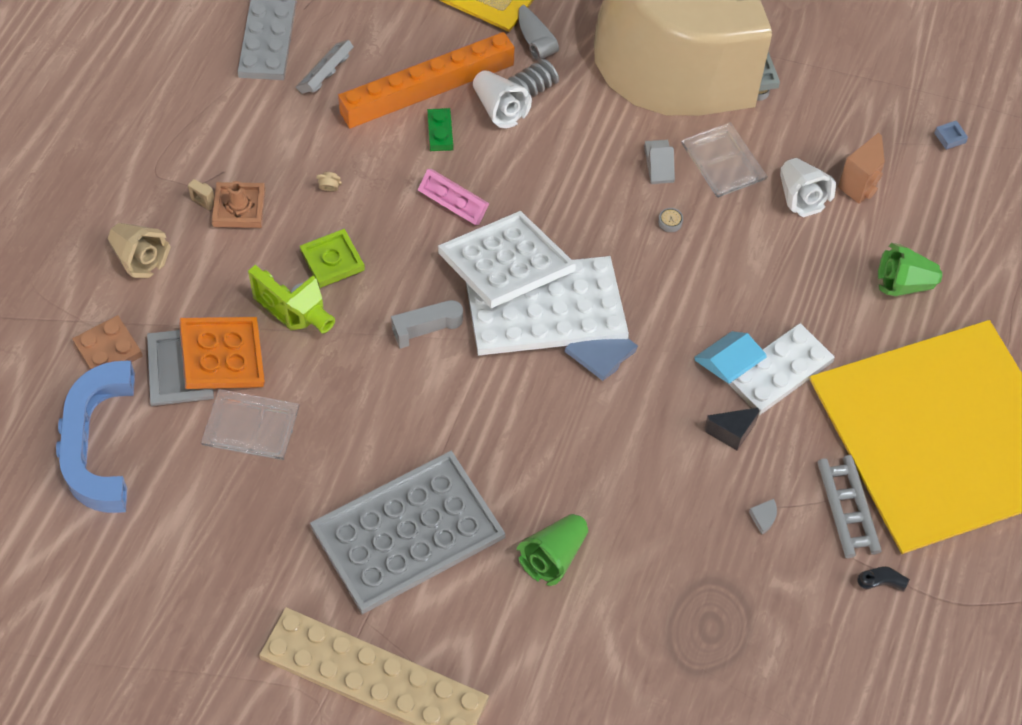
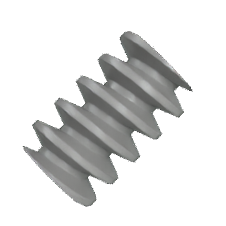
M540 59L537 63L523 69L522 72L509 77L508 80L525 87L528 93L535 97L538 94L537 91L543 92L545 87L550 88L552 83L557 84L559 76L554 66L548 60Z

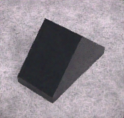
M757 407L708 415L704 427L705 432L731 448L738 450L755 426L759 409Z

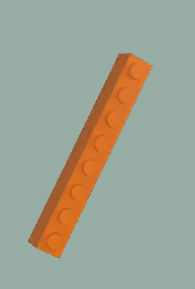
M501 32L338 94L340 114L349 129L470 83L481 71L487 70L495 73L514 66L515 47L505 32Z

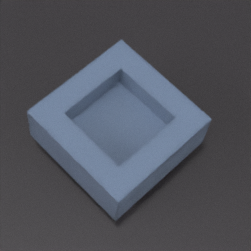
M957 121L938 126L934 132L946 150L965 144L968 136Z

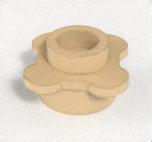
M324 172L323 175H317L321 190L337 191L338 186L342 185L340 177L335 173Z

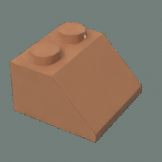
M877 133L847 157L838 184V188L858 204L866 198L870 199L878 190L876 187L877 183L883 176L881 171L885 159L883 140L880 133Z

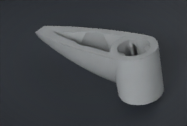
M523 4L519 8V23L533 58L538 61L558 52L559 45L554 35Z

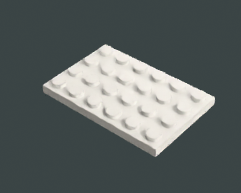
M611 256L572 260L575 263L574 272L493 308L466 282L478 356L568 346L570 343L589 340L628 339L629 332Z

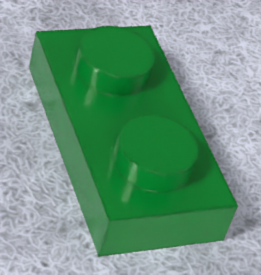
M427 109L430 152L453 150L451 109Z

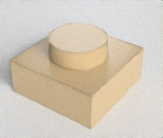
M193 179L188 184L191 200L210 211L214 207L213 189L208 184H202Z

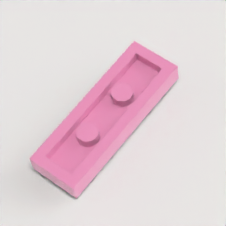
M427 169L418 188V191L474 225L480 224L489 206L488 202L433 169Z

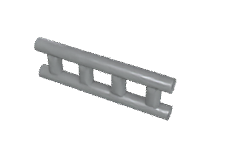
M852 455L843 457L844 465L832 467L829 466L828 459H820L817 463L845 558L856 556L854 548L869 546L873 555L881 553V546ZM848 475L851 488L836 490L833 477ZM855 498L859 512L844 514L840 500ZM862 522L866 536L851 538L847 524Z

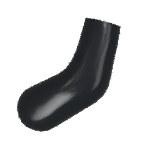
M887 566L861 572L857 578L858 585L863 589L888 585L903 592L910 580Z

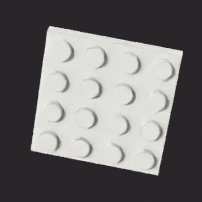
M521 211L438 245V253L491 308L575 271V263Z

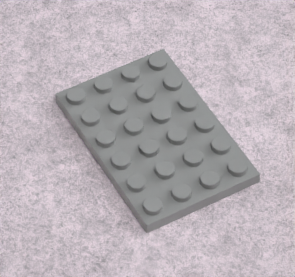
M452 450L310 523L314 534L361 614L376 608L505 539L504 530Z

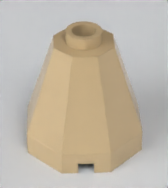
M118 223L111 228L108 240L126 272L136 278H150L154 274L150 272L155 267L160 270L165 265L171 248L169 242L165 240V233L155 228Z

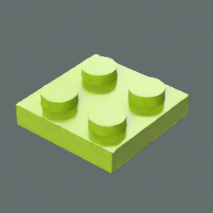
M345 228L300 245V252L312 275L317 279L319 288L365 271V265Z

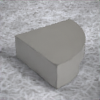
M774 499L750 508L749 514L761 534L766 533L775 521L777 506Z

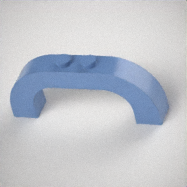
M131 361L105 363L83 374L69 390L64 403L63 418H59L58 421L61 441H58L56 444V454L59 457L63 477L71 493L79 502L100 512H126L127 486L123 476L101 477L90 473L86 469L90 418L95 407L102 401L111 397L134 396L135 372Z

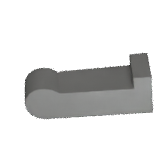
M450 300L391 316L392 330L399 348L409 346V339L444 328L455 329L460 327L463 322V307L459 302Z

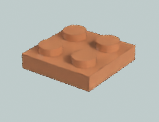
M118 315L72 338L90 370L109 362H133L143 357L140 348Z

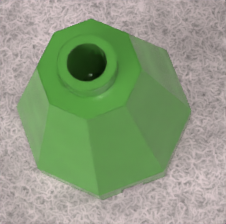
M890 243L888 247L892 249L890 251L885 250L882 253L878 269V279L883 278L884 285L879 284V290L887 295L899 296L931 290L942 280V271L938 264L901 244Z

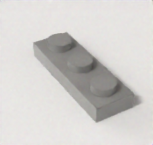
M346 40L336 43L296 86L301 94L310 91L314 93L320 89L324 78L330 77L336 71L335 67L337 64L344 62L349 57L348 53L354 47L351 42Z

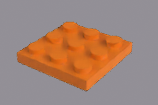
M257 317L180 318L179 326L185 389L264 387L265 380Z

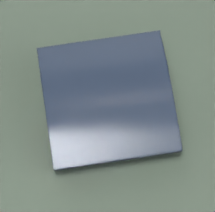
M629 338L589 340L570 343L564 352L603 381L615 373L620 364L636 352L638 345Z

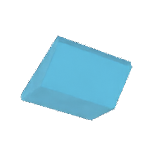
M731 331L694 358L696 362L730 384L767 358V356L748 333Z

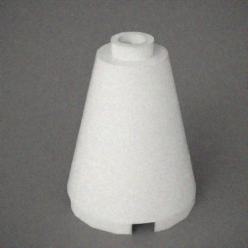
M487 70L481 71L475 76L473 88L494 124L500 128H510L518 124L516 121L520 117H526L531 108L532 98L525 87Z

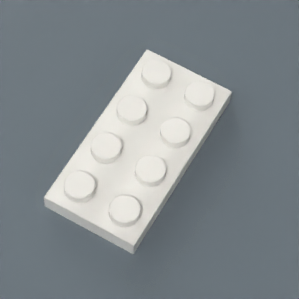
M800 323L764 348L763 351L766 353L767 358L732 381L729 385L751 408L758 407L760 416L808 381L810 376L819 373L833 363L835 357Z

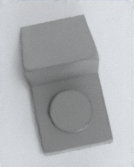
M668 140L645 141L644 149L651 184L674 183V148L672 146L669 147Z

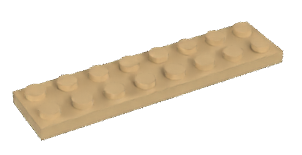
M287 607L259 655L263 661L408 725H477L489 700V695Z

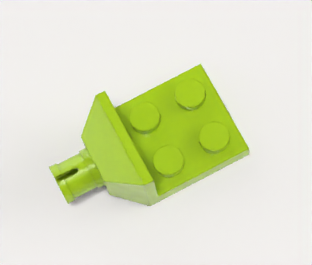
M257 265L248 270L253 299L290 330L303 329L313 324L324 334L335 324V317L327 313L323 308L322 296L317 279L314 276L310 277L291 293L285 285H279L274 281L273 276L267 270L263 271Z

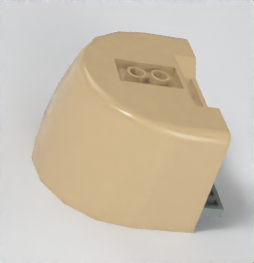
M603 0L594 32L595 64L609 87L635 106L663 115H707L755 107L759 91L777 89L780 85V80L768 52L772 31L761 0Z

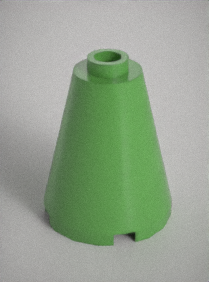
M569 514L522 540L517 547V551L520 550L521 556L518 559L524 570L536 581L543 579L548 581L545 585H556L564 577L588 534L587 522L579 515Z

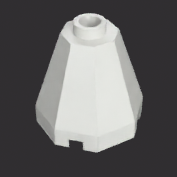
M798 158L787 160L781 167L780 176L787 206L794 213L797 212L802 217L819 213L825 208L824 203L828 199L831 202L835 197L836 182L823 171Z

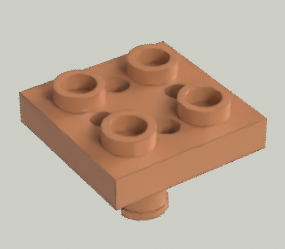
M216 182L212 216L213 227L262 228L265 183Z

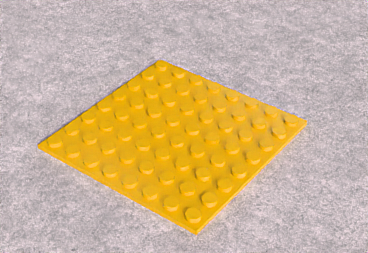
M990 320L809 377L848 454L852 455L857 471L901 554L1022 514V372Z

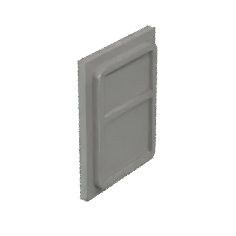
M180 330L147 334L151 406L214 399L213 389H185Z

